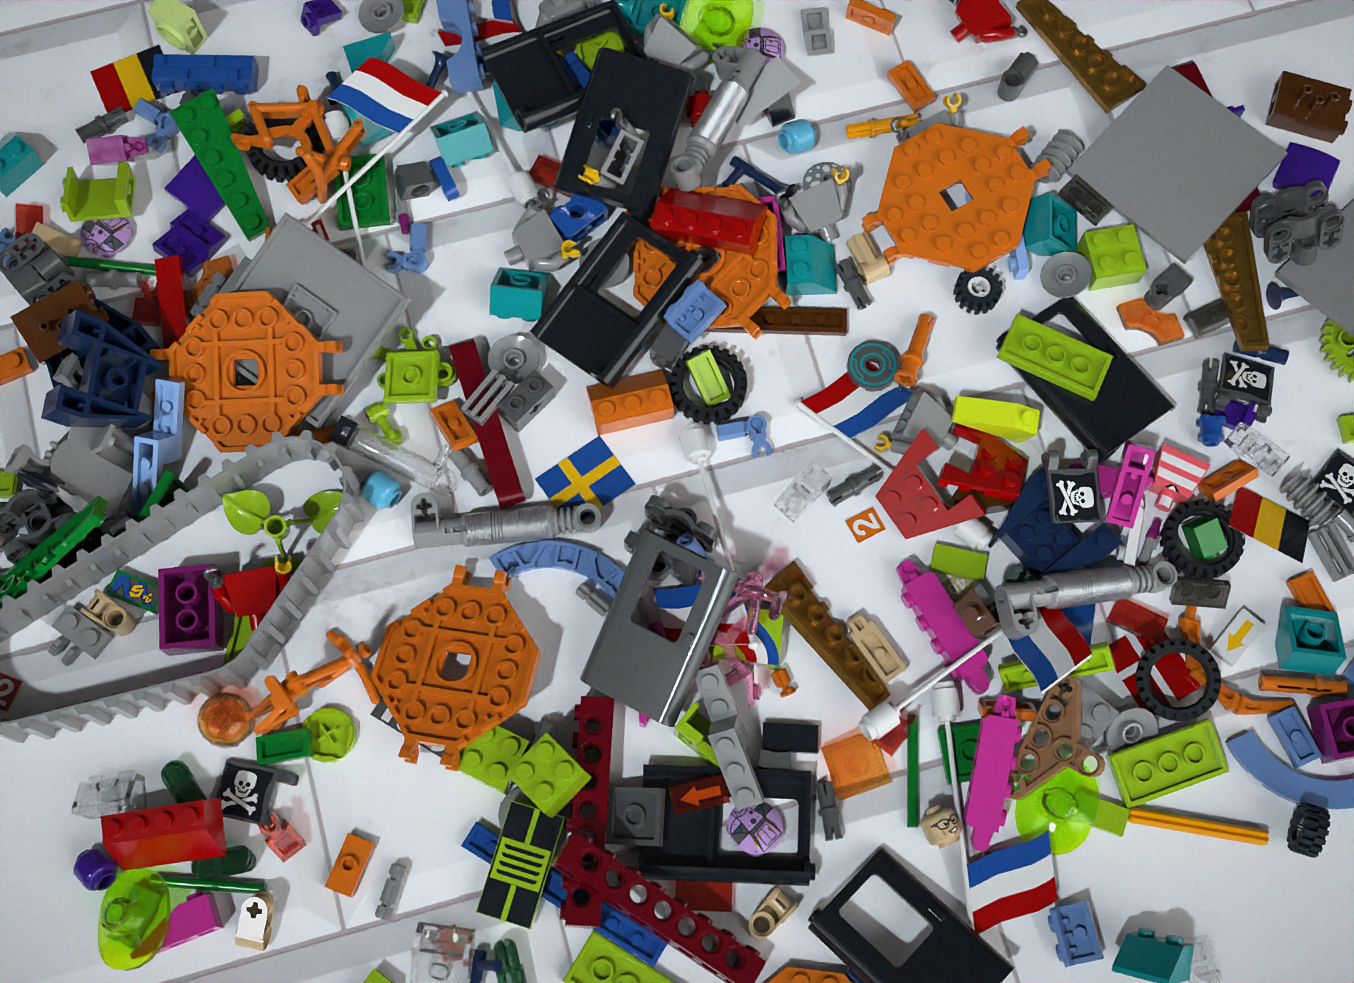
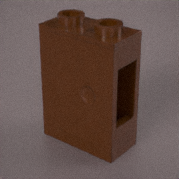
M1283 71L1275 82L1265 125L1333 144L1339 135L1342 136L1346 131L1348 121L1345 120V117L1353 103V100H1350L1352 89Z
M79 280L68 284L10 317L39 364L43 365L72 350L57 344L62 319L75 310L98 317L105 322L111 320L102 306L98 308L93 301L96 295L88 283L83 285Z

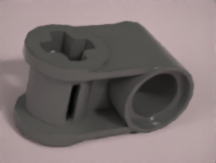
M1173 263L1151 284L1150 289L1144 295L1143 301L1145 306L1153 311L1163 309L1175 297L1180 296L1194 280L1177 264Z

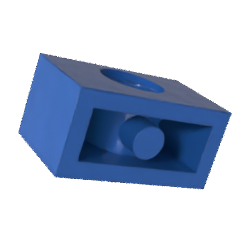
M574 194L565 205L556 207L551 212L549 218L564 242L571 240L578 243L608 220V208L602 202ZM574 214H582V215H583V216L580 217V218H573V217H572Z

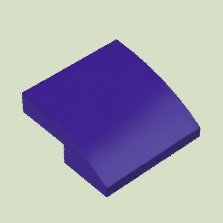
M1290 142L1286 150L1288 153L1281 161L1273 180V188L1284 190L1288 187H1304L1311 181L1319 180L1324 183L1329 192L1339 168L1340 160L1320 150ZM1320 190L1314 191L1309 197L1318 194Z
M195 155L164 188L170 196L185 205L187 209L194 212L207 223L225 205V202Z
M187 209L170 222L171 229L152 243L153 250L163 258L180 255L183 258L184 273L191 278L216 254L225 242L226 236L194 212Z

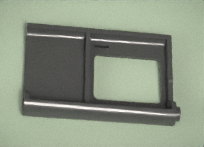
M651 525L650 528H643L580 676V680L665 726L674 727L740 574L669 540V537L665 535L666 530ZM661 551L705 573L704 581L677 642H672L635 623L632 618Z

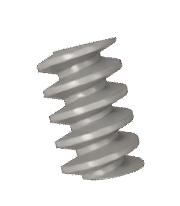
M1059 129L1057 134L1053 136L1046 148L1042 150L1041 154L1037 156L1035 162L1030 166L1031 170L1045 158L1052 166L1048 170L1050 172L1049 175L1037 181L1045 184L1049 183V181L1058 182L1061 178L1060 175H1064L1066 168L1071 166V161H1074L1077 158V154L1082 152L1081 143L1069 131Z
M1303 470L1284 484L1280 489V493L1283 494L1290 491L1287 501L1297 500L1298 502L1294 509L1304 508L1305 510L1301 517L1311 516L1312 519L1308 525L1310 527L1319 525L1320 527L1339 513L1341 509H1330L1334 501L1331 499L1324 502L1323 499L1327 493L1325 491L1316 493L1320 485L1318 483L1309 485L1312 475L1302 477Z

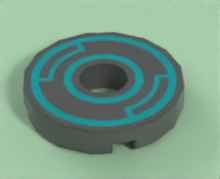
M876 341L863 342L855 346L849 354L846 365L847 374L852 383L870 392L882 391L893 383L894 374L899 368L898 359L894 351L884 343ZM875 362L878 364L879 370L870 371L866 368L865 364Z

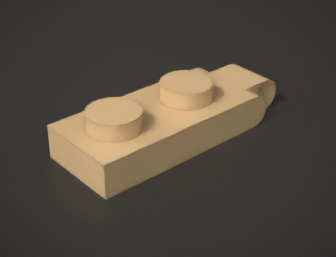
M857 613L845 621L850 629V632L847 633L848 637L857 646L864 659L870 664L884 685L906 671L907 667L870 618L865 620L860 613Z

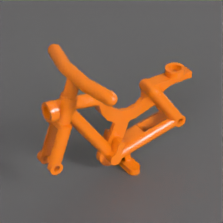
M298 85L296 89L299 102L257 103L256 101H250L247 106L258 134L248 136L232 133V142L243 151L250 150L251 146L269 150L273 148L276 138L282 136L295 138L301 144L295 150L296 155L303 158L313 173L317 185V200L320 204L326 203L328 191L326 179L336 169L349 172L351 157L348 155L358 142L366 136L362 119H355L353 125L335 146L322 117L325 112L323 104L319 101L311 100L308 89L304 85ZM298 118L292 126L284 125L267 128L264 119ZM313 123L316 126L327 155L313 151L311 141L304 132Z
M329 630L326 633V638L344 656L304 674L298 675L295 670L291 671L281 683L275 676H267L264 683L271 693L252 711L248 712L244 718L249 722L271 712L253 731L256 735H260L263 732L265 735H268L273 730H279L284 727L286 720L299 714V708L295 703L297 699L301 696H306L308 694L307 691L315 686L320 688L326 687L351 667L360 676L370 701L373 704H379L381 702L380 693L371 679L370 671L361 656L367 658L372 654L370 647L361 641L355 646V650L344 635L340 636L334 630Z

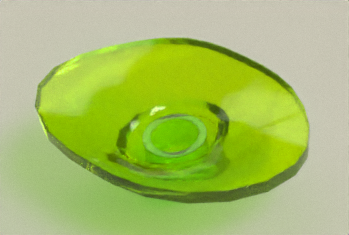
M687 0L681 16L680 27L705 50L711 49L714 52L717 48L712 46V43H717L720 47H741L752 23L753 1ZM710 56V60L705 64H714L712 56Z
M1084 765L1085 770H1086L1087 772H1091V771L1087 768V766ZM1067 767L1027 798L1016 800L1014 816L1016 828L1025 843L1029 842L1048 830L1052 855H1062L1077 849L1089 835L1096 817L1099 792L1095 777L1091 778L1081 775ZM1026 775L1025 778L1030 780L1031 775Z
M144 868L127 870L118 875L115 882L105 892L99 913L98 947L103 962L112 969L130 971L141 968L156 956L164 943L170 922V896L164 878L155 871Z

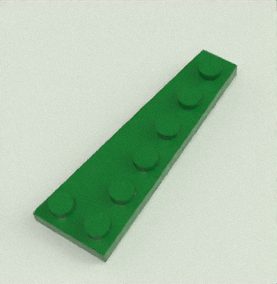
M211 88L169 111L247 240L250 242L265 234V229L270 227L239 149L231 140L232 132L214 89Z
M98 495L1 575L0 609L3 608L2 598L7 595L14 599L22 596L27 591V583L29 581L35 580L37 582L78 542H81L94 527L98 528L106 518L104 512L108 501Z

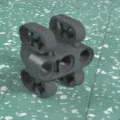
M1314 180L1307 183L1304 187H1288L1273 197L1269 194H1263L1252 201L1249 226L1255 237L1264 238L1263 250L1270 263H1281L1290 256L1296 264L1307 266L1316 261L1318 246L1322 250H1330L1341 242L1345 219L1338 208L1328 207L1329 193L1322 181ZM1320 190L1318 194L1309 197L1314 191ZM1270 204L1267 208L1259 211L1261 206ZM1336 215L1332 220L1325 222L1329 217Z
M35 233L22 235L0 251V271L29 305L76 281L74 278L75 273L68 264ZM12 254V256H10V257L8 258V260L6 261V264H5V267H4V265H3V259H4V257L7 256V255ZM18 261L17 265L11 269L13 262Z
M25 489L11 497L8 502H0V532L4 534L11 533L25 526L28 534L19 533V537L3 546L2 550L7 560L15 565L77 514V512L74 511L57 516L55 513L56 509L67 505V503L54 493L34 489ZM46 521L44 526L41 529H39L40 524Z
M651 495L644 506L645 516L652 522L664 527L663 529L666 530L665 535L669 539L677 541L682 534L688 532L697 539L704 551L710 553L719 541V532L705 522L698 521L697 523V516L690 508L672 509V506L666 500L656 495ZM630 529L624 539V548L630 554H633L640 534ZM661 551L656 562L664 564L665 568L660 572L652 570L649 578L656 582L663 581L671 573L679 582L692 586L699 574V569Z

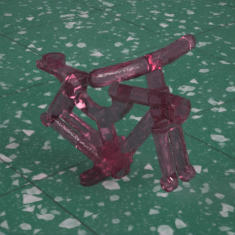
M702 572L700 575V580L703 582L705 577L704 572ZM759 572L747 573L746 581L738 579L733 590L738 594L729 600L722 618L750 599L748 617L741 618L733 624L727 633L716 630L711 643L723 647L724 656L732 668V671L725 675L729 686L731 687L741 679H744L748 688V707H754L756 700H760L761 685L760 683H755L753 662L749 660L742 661L736 654V638L743 631H746L749 635L756 633L762 600L772 603L768 616L771 620L775 621L780 617L785 601L790 600L792 596L789 590H782L777 593L763 587V573ZM709 648L701 666L713 663Z

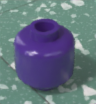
M93 848L81 852L73 867L74 875L89 891H102L109 888L115 882L118 872L117 863L103 848Z

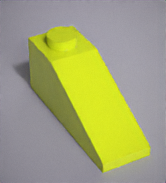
M956 396L951 421L1004 439L1022 443L1037 435L1040 411L1018 403Z

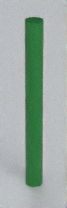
M75 256L68 257V266L107 271L115 269L119 272H140L142 275L156 276L155 266Z
M907 715L908 828H918V715Z
M152 875L150 882L151 886L247 894L266 891L267 888L266 883Z

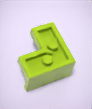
M695 701L674 727V736L713 767H720L708 738L712 722L699 713L700 704Z

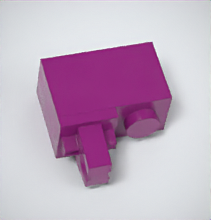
M115 135L86 139L90 165L107 166L122 162L132 163L135 157L149 154L146 138Z

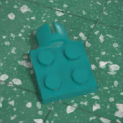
M615 0L630 25L632 32L644 36L645 26L657 13L660 14V5L662 3L667 4L665 13L670 12L674 8V18L672 20L681 27L687 0Z

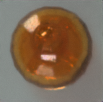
M223 692L214 694L205 700L197 715V726L202 737L215 747L228 749L239 746V743L243 742L248 735L253 733L256 719L247 722L244 718L248 712L253 710L247 700L238 694Z

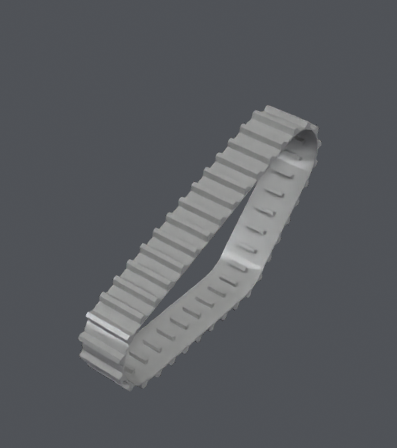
M304 430L299 437H283L279 431L272 433L271 442L259 448L252 444L245 447L246 456L234 463L228 458L222 461L223 471L210 478L204 473L198 476L199 485L186 493L180 488L174 491L175 500L162 508L156 503L150 506V516L138 523L132 518L126 521V531L113 538L109 534L103 535L101 537V547L91 553L84 549L76 552L77 561L67 568H63L59 564L52 567V577L39 584L35 580L29 581L27 583L28 592L19 598L14 599L9 595L2 598L3 608L0 609V643L223 504L222 496L224 494L244 491L280 467L305 459L320 460L328 463L334 472L337 469L342 471L343 477H340L339 481L343 487V495L337 511L260 622L245 648L234 660L209 672H197L196 675L176 680L173 678L169 679L168 682L148 687L145 685L141 686L140 689L124 693L117 692L113 693L112 696L96 700L89 699L85 700L84 703L68 707L61 706L57 707L56 710L40 714H29L28 717L16 720L1 719L0 737L16 743H24L28 735H36L49 740L55 737L56 729L64 728L77 733L82 731L84 722L92 721L105 726L109 725L111 716L116 714L133 719L137 717L139 708L148 707L155 712L164 711L167 701L175 700L182 705L191 704L192 697L195 694L203 693L212 699L218 697L219 690L223 687L233 685L241 690L246 687V678L251 676L257 669L267 670L271 665L266 658L274 644H285L287 638L283 631L291 620L300 621L304 616L299 607L307 596L316 597L320 591L315 585L323 572L333 573L336 567L331 560L339 548L349 549L352 543L347 536L352 531L355 523L364 521L365 515L360 509L358 497L362 495L363 486L339 447L334 442L327 445L322 444L316 440L313 433L309 430Z

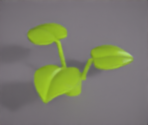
M256 490L224 494L222 496V503L225 515L236 531L245 535H254L260 530L261 524H264L265 532L275 539V543L280 551L281 559L278 558V562L286 563L288 558L286 559L282 540L289 535L290 526L312 522L313 529L321 534L337 511L343 493L336 491L315 493L303 505V510L309 518L288 519L287 521L277 515L265 519L271 512V505L268 498ZM275 557L265 561L261 567L275 565ZM291 557L290 579L302 562L299 558Z

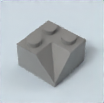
M1077 677L1082 689L1081 744L1090 749L1118 716L1119 712ZM1070 682L1063 687L1065 692L1072 691L1073 688L1069 685ZM1058 696L1055 697V700L1063 702L1066 706L1068 705L1069 701ZM1052 705L1048 710V716L1051 720L1058 719L1061 715V709L1058 705ZM1069 743L1062 744L1072 754V746Z

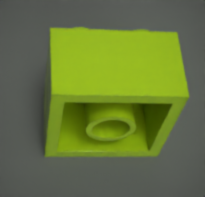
M1134 224L1084 232L1077 244L1079 254L1088 260L1092 269V278L1088 285L1089 291L1139 283L1147 271Z
M497 725L462 749L458 772L507 795L513 781L506 773L530 749L531 743Z
M547 732L506 773L533 803L550 818H553L592 778Z

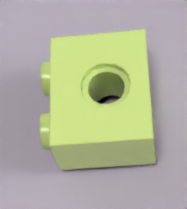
M178 0L152 1L148 12L156 25L155 29L158 34L173 47L194 55L208 38L195 10Z

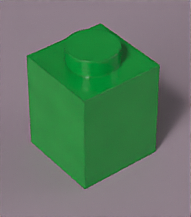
M1202 516L1181 526L1193 556L1208 560L1219 556V551L1228 548L1219 521L1215 517Z

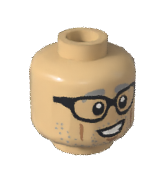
M937 804L925 810L927 816L921 819L920 825L930 845H938L939 849L959 840L958 835L961 834L962 828L952 808H942L940 804Z

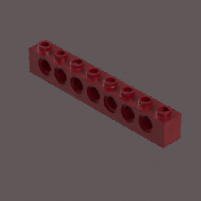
M581 696V704H575L574 721H579V731H573L572 748H577V759L575 760L598 783L592 789L582 787L568 802V804H573V815H567L566 832L571 834L574 832L577 834L579 832H588L594 838L593 845L603 850L606 839L614 699L609 697ZM590 721H596L601 725V729L596 733H590L586 730L585 726ZM587 749H596L599 752V757L594 761L585 759L583 754ZM585 804H591L596 812L593 816L586 818L580 814V808ZM584 855L582 861L589 862L593 869L594 861L592 857ZM563 874L562 890L567 891V902H561L560 920H565V927L600 929L602 900ZM578 890H585L590 895L589 901L584 905H578L573 900V896Z
M574 832L568 836L551 863L552 867L723 982H756L766 964V961L759 957L761 953L750 945H745L744 947L735 941L737 937L726 929L720 931L712 925L713 920L702 913L695 914L688 909L689 904L679 897H674L673 899L664 893L666 889L662 885L652 880L649 883L640 877L642 873L637 868L629 864L624 866L617 861L618 857L616 854L608 849L603 848V850H600L594 846V840L582 832H579V834ZM584 855L592 857L594 861L592 870H587L582 865ZM608 871H612L617 875L618 882L616 886L608 884L606 880ZM632 887L638 888L641 892L642 897L639 903L633 901L630 896ZM657 903L662 904L665 908V916L662 919L658 918L654 912ZM681 919H684L689 925V931L686 935L682 934L678 928ZM705 935L712 939L713 945L710 951H707L702 944ZM729 951L733 952L736 956V964L733 967L726 960Z

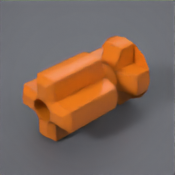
M785 668L778 669L771 674L776 687L783 689L780 693L781 698L796 692L794 687L788 686L791 679Z

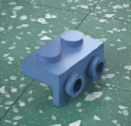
M698 279L694 284H690L685 289L683 296L676 303L668 307L664 319L669 327L692 345L727 306Z
M1089 901L1050 909L1051 915H1048V924L1051 932L1056 933L1058 944L1055 946L1057 957L1060 962L1063 961L1065 967L1104 959Z

